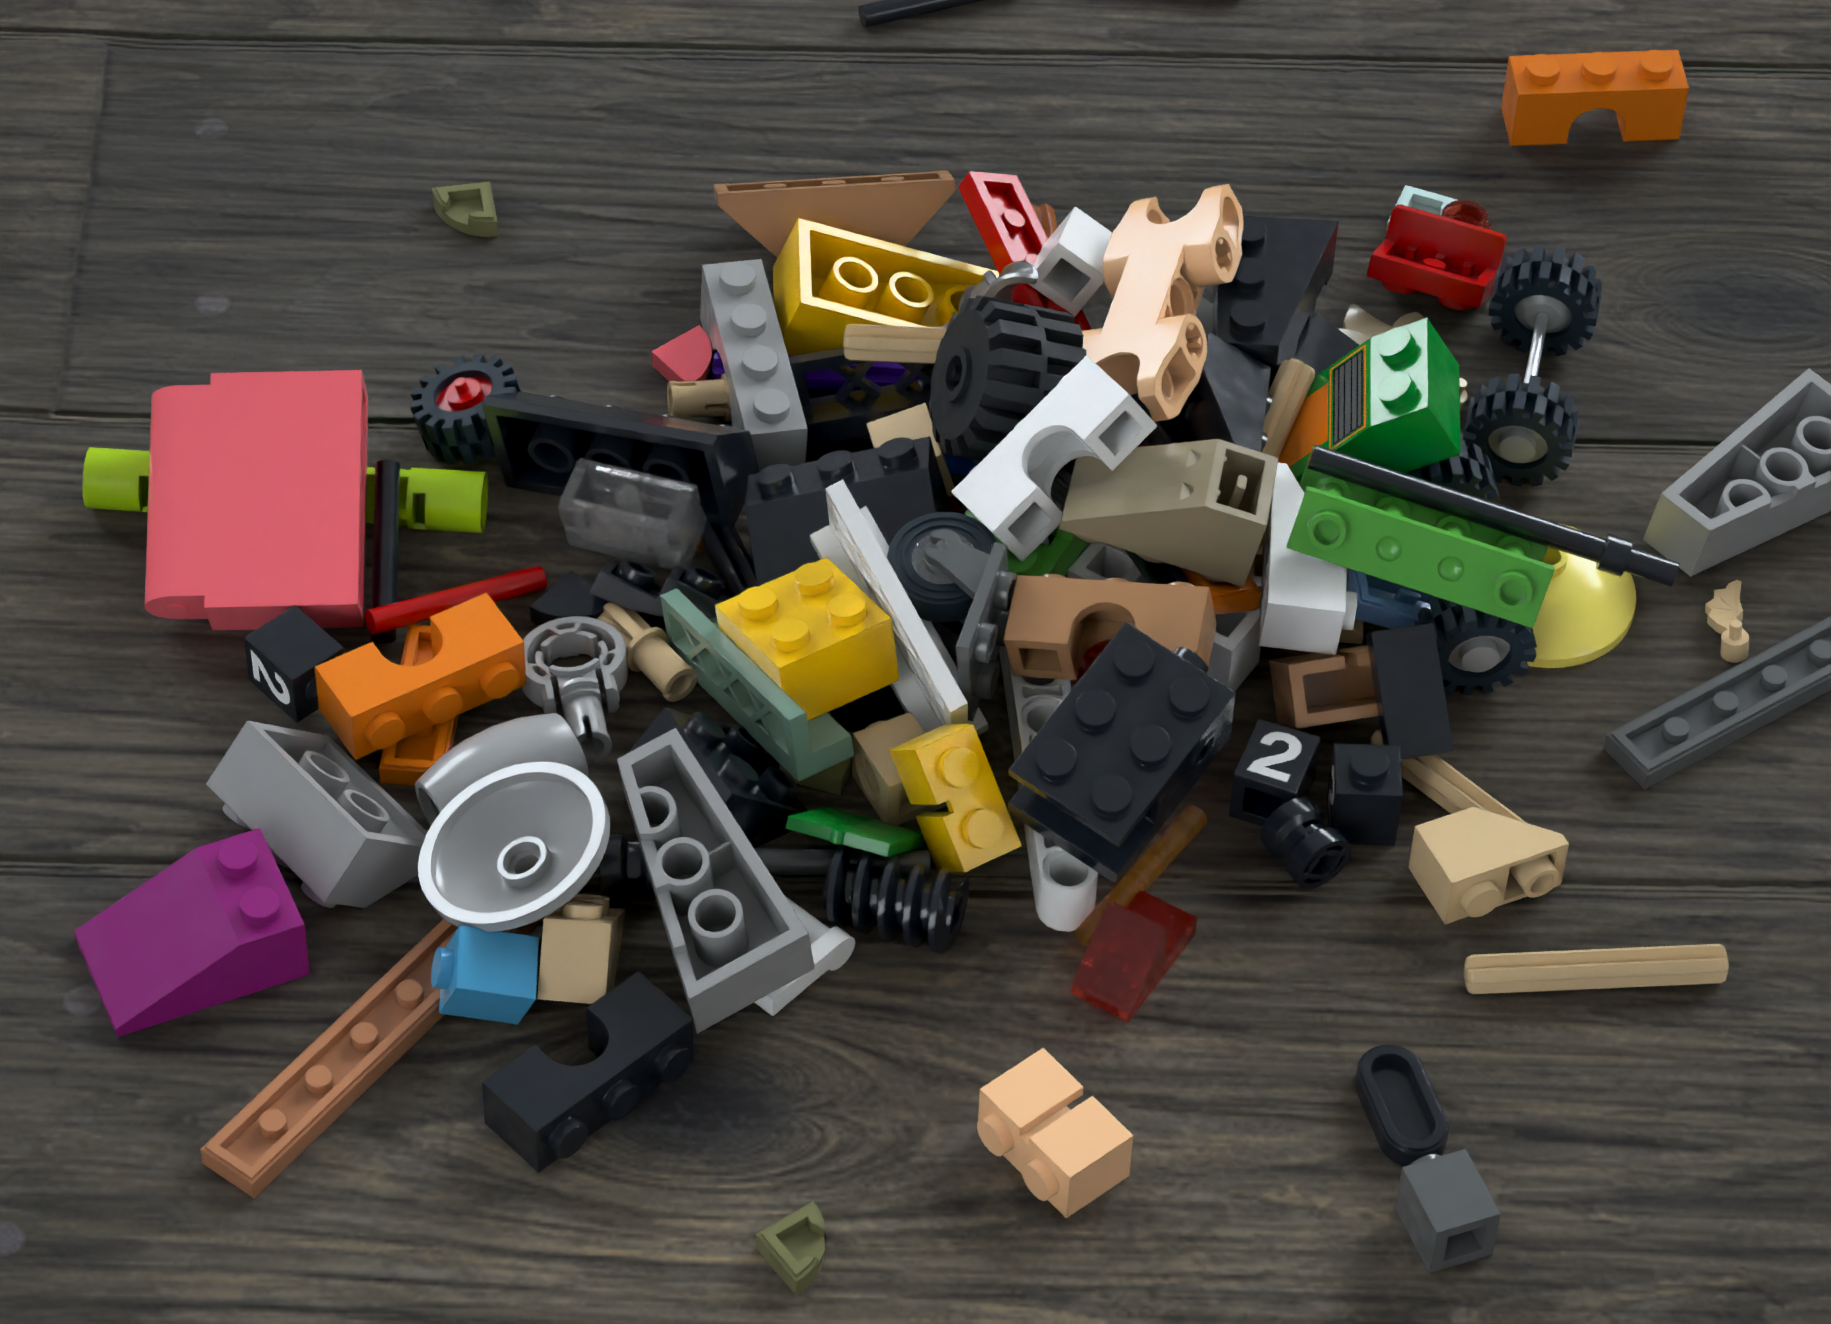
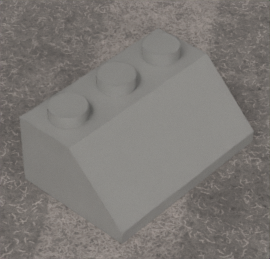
M246 721L206 783L225 803L222 809L230 819L251 830L261 829L276 863L290 868L303 881L301 884L302 891L310 899L324 907L334 908L336 904L366 908L418 875L419 854L427 831L327 735Z

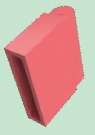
M362 370L211 373L210 385H174L163 387L153 392L151 397L145 610L148 613L167 619H208L212 630H256L296 605L321 628L364 627L368 393Z

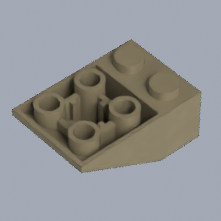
M1220 439L1137 447L1113 471L1095 457H1078L1074 463L1059 529L1073 533L1078 538L1089 543H1105L1136 553L1139 557L1149 562H1165L1197 572L1201 577L1213 582H1228L1244 587L1267 527L1279 458Z

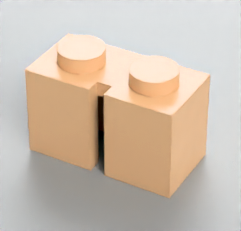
M1042 1048L980 1088L977 1131L982 1142L991 1153L996 1156L1003 1155L1022 1174L1025 1184L1035 1197L1042 1201L1048 1200L1067 1219L1129 1177L1133 1135L1093 1096L1070 1110L1067 1105L1083 1095V1086Z

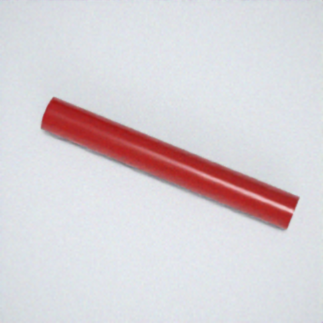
M538 565L365 611V622L369 632L374 635L430 620L431 616L484 593H487L493 602L496 603L545 590L547 579L543 568Z

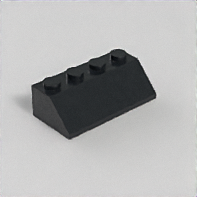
M522 391L486 395L482 403L507 487L697 521H709L714 524L734 527L746 502L748 476L759 472L750 431L737 429L730 425H714L679 419L672 415H655L626 410L614 405L603 406L568 400L556 395L545 396Z

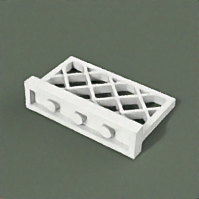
M843 479L827 487L826 497L830 525L811 534V543L820 560L827 557L892 618L899 681L890 684L905 713L911 712L925 733L945 724H973L977 735L987 731L988 723L979 707L973 722L968 721V703L958 686L957 667L932 622L919 617L887 559L889 546L867 506L859 509Z

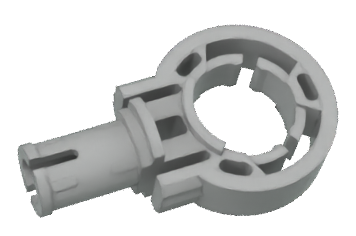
M572 616L546 622L533 629L523 639L526 685L522 686V690L533 703L543 707L545 714L557 713L555 702L561 704L564 720L568 723L579 741L587 763H590L587 744L593 745L596 762L601 761L608 756L612 748V742L607 732L603 714L601 695L605 694L609 713L616 712L620 707L619 692L623 689L628 679L624 639L615 627L591 617ZM579 654H587L594 657L588 663L576 667H558L555 665L548 667L552 661L559 657L566 658L578 656Z

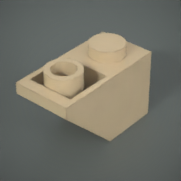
M1470 807L1415 826L1408 868L1443 923L1448 924L1469 916H1483L1491 912L1495 907L1527 896L1531 898L1542 896L1554 887L1560 886L1569 843L1561 833L1483 809Z
M576 894L560 909L544 917L537 999L593 1004L614 988L625 921V909L609 908L610 898L607 896Z

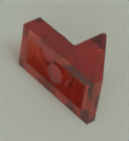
M1141 889L1127 907L1111 901L1104 909L1072 982L1071 994L1129 1022L1195 936L1197 917Z

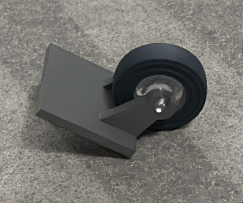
M930 513L910 521L898 531L889 546L887 559L921 619L940 623L959 621L963 624L956 644L958 686L968 703V721L973 722L981 698L990 700L997 685L1000 665L995 660L1000 647H1005L1003 639L1017 575L1016 573L1008 572L1007 545L997 543L994 535L984 524L960 513Z

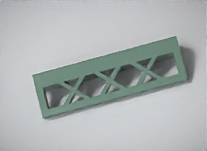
M677 588L660 595L666 633L669 637V646L688 665L696 670L698 675L697 683L740 725H743L747 732L798 782L854 756L852 736L828 713L807 721L806 712L718 628L717 617L707 618Z

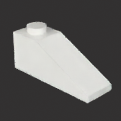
M1278 463L1269 517L1263 539L1259 646L1336 655L1341 630H1353L1357 608V592L1346 591V567L1286 548L1304 492L1286 463Z

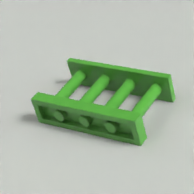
M1309 456L1299 484L1304 492V496L1286 548L1530 628L1534 627L1555 570L1553 565L1543 562L1548 549L1547 546L1307 469Z

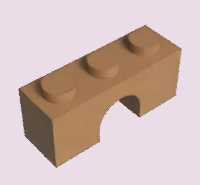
M1045 574L1042 576L1017 575L1003 639L1013 676L1077 680L1080 662L1086 651L1101 641L1112 639L1125 622L1172 652L1180 646L1190 649L1200 656L1209 668L1217 626L1209 587L1195 586L1186 582L1153 584L1131 582L1122 578L1089 580L1067 578L1059 574Z

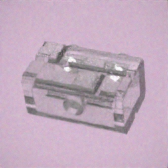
M581 458L574 467L558 507L562 524L565 525L564 531L569 545L647 564L656 562L659 563L660 567L672 570L677 565L688 569L706 524L703 507L700 506L701 499L697 485Z

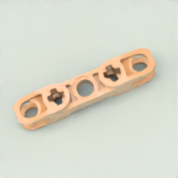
M1229 184L1205 189L1197 205L1187 215L1173 222H1170L1161 211L1157 197L1134 201L1130 204L1121 222L1113 231L1104 254L1103 276L1113 301L1103 328L1082 331L1084 335L1083 348L1086 349V355L1130 396L1138 393V398L1149 409L1151 419L1154 422L1176 417L1198 384L1207 357V339L1203 325L1196 316V312L1205 287L1231 282L1242 256V207Z

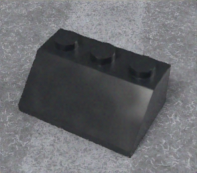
M930 436L915 440L905 437L895 438L883 443L880 447L854 453L844 450L834 451L822 456L817 461L794 466L783 463L765 467L756 474L749 475L745 510L757 586L791 573L804 564L820 560L811 543L810 535L830 525L826 488L842 479L859 509L867 506L888 546H890L898 531L910 521L930 513L948 512L949 498ZM924 558L919 569L931 567L932 565Z

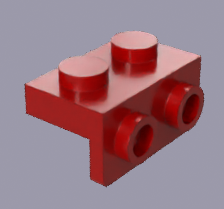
M1398 204L1392 210L1385 240L1371 254L1366 276L1381 280V285L1392 292L1413 294L1419 291L1437 296L1440 304L1451 309L1464 311L1471 310L1472 307L1480 309L1492 294L1497 269H1500L1507 236L1500 232Z

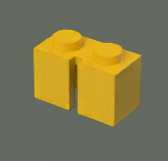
M945 724L889 749L910 804L939 805L946 802L949 812L926 811L915 816L937 871L945 868L950 872L965 873L1022 846L973 724Z

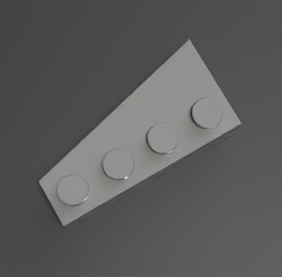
M1808 368L1661 493L1643 540L1667 559L1679 562V568L1691 577L1830 512L1831 384Z
M674 728L618 758L617 762L625 797L696 1033H700L815 969L808 931L677 729Z

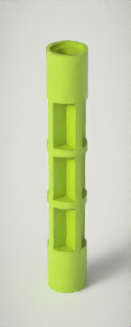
M89 447L83 469V500L85 507L90 509L148 512L150 451ZM367 467L366 523L374 524L375 468ZM429 468L400 469L399 525L407 526L408 529L484 533L488 509L487 472Z

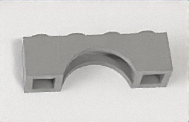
M762 259L702 265L700 318L703 329L711 342L712 358H714L715 353L719 352L723 363L729 391L732 426L737 429L750 431L759 471L774 464L783 463L794 466L805 463L808 428Z

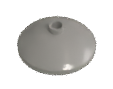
M528 762L493 772L460 792L446 805L432 823L419 854L418 876L422 891L433 909L446 921L458 927L462 925L480 928L486 932L518 928L541 920L569 902L585 886L598 868L606 851L610 836V815L606 802L595 784L585 774L564 764Z

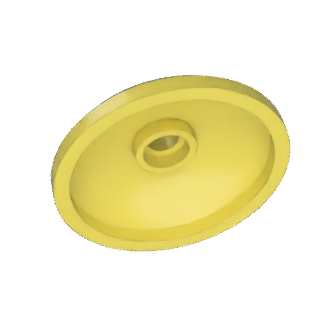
M1548 547L1543 562L1553 565L1555 570L1533 627L1537 644L1535 648L1537 655L1534 662H1527L1528 666L1564 668L1593 661L1617 646L1625 637L1632 624L1636 607V589L1633 578L1627 572H1624L1619 577L1597 570L1596 562Z

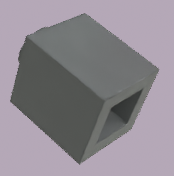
M1466 1149L1442 1156L1438 1154L1426 1155L1417 1159L1411 1165L1402 1167L1395 1209L1429 1274L1493 1255L1501 1213Z

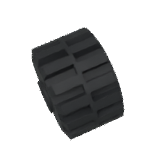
M977 295L975 299L968 298L961 304L959 312L953 314L947 325L945 335L941 338L930 385L931 397L929 407L930 418H933L932 432L935 441L940 443L942 452L954 457L982 461L1058 385L1061 379L1086 356V349L1083 348L1084 335L1080 325L1074 323L1072 315L1067 312Z

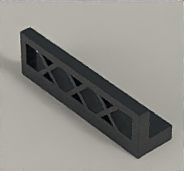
M843 348L790 356L791 369L808 428L807 447L870 437L866 423L926 403L930 413L929 402L931 397L932 371L926 368L925 364L898 363L906 368V371L896 384L880 387L864 376L874 362L849 361L845 359ZM858 364L855 369H852L848 366ZM832 369L846 378V381L836 394L815 398L809 397L806 372ZM916 376H918V377H920L921 379H923V380L913 381V379H914ZM856 385H857L858 387H860L861 389H863V390L853 391V389L856 387Z

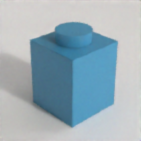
M460 925L446 947L437 948L432 963L431 985L433 988L440 989L439 1013L518 1025L536 1000L539 937L502 931L486 932L480 928Z

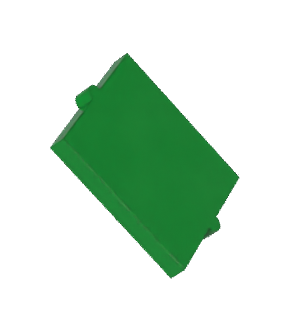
M822 807L790 815L786 824V829L886 857L923 847L925 840L921 832L830 807Z

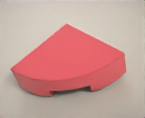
M700 325L652 351V367L668 381L707 380L712 365V346L707 333Z

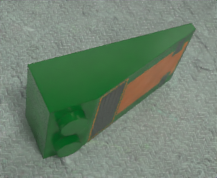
M1428 318L1370 337L1315 376L1278 457V463H1286L1299 484L1312 447L1315 444L1402 473H1407L1461 454L1459 364Z

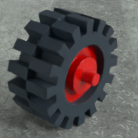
M474 354L472 362L466 363L464 355L453 358L455 366L448 369L444 363L434 367L437 375L432 377L425 374L419 380L422 388L414 387L411 393L413 401H410V409L426 450H430L431 455L437 460L444 456L446 463L456 464L460 456L463 457L465 464L476 463V455L484 453L486 460L495 457L496 454L493 449L495 447L482 403L486 395L522 391L512 366L508 362L503 364L501 358L494 355L487 362L484 354Z

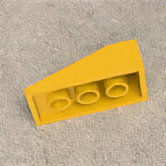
M798 218L773 265L774 307L787 354L801 355L843 348L844 331L849 324L940 327L949 323L954 313L959 312V303L964 291L970 285L981 283L984 280L983 274L991 269ZM991 270L998 278L999 272Z

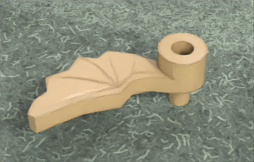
M1739 580L1728 583L1725 589L1714 590V599L1705 604V613L1708 615L1707 624L1716 632L1722 634L1721 657L1732 663L1744 661L1749 653V634L1742 628L1741 622L1743 620V609L1740 603L1742 581Z

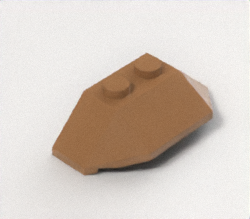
M948 170L713 184L714 197L718 206L777 258L798 218L906 246L955 192V179Z

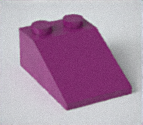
M260 828L195 848L74 930L75 940L116 1037L310 975L305 924Z

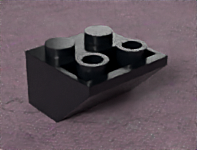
M664 708L629 751L631 752L676 728L753 848L760 847L791 832L792 830L786 829L788 816L808 811L796 796L799 792L796 783L786 773L769 763L762 754L764 748L747 732L743 725L734 724L733 727L716 723L710 717L700 712H694L693 715Z

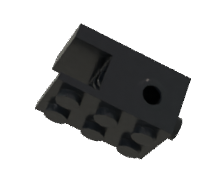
M1125 622L1009 768V775L1022 783V786L1008 802L1009 814L1117 885L1231 738L1236 692L1208 675V666L1195 652L1181 646L1172 652Z

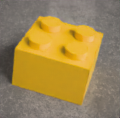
M827 557L816 562L804 564L791 573L761 586L749 588L740 595L715 605L718 628L806 712L807 721L899 681L892 618Z

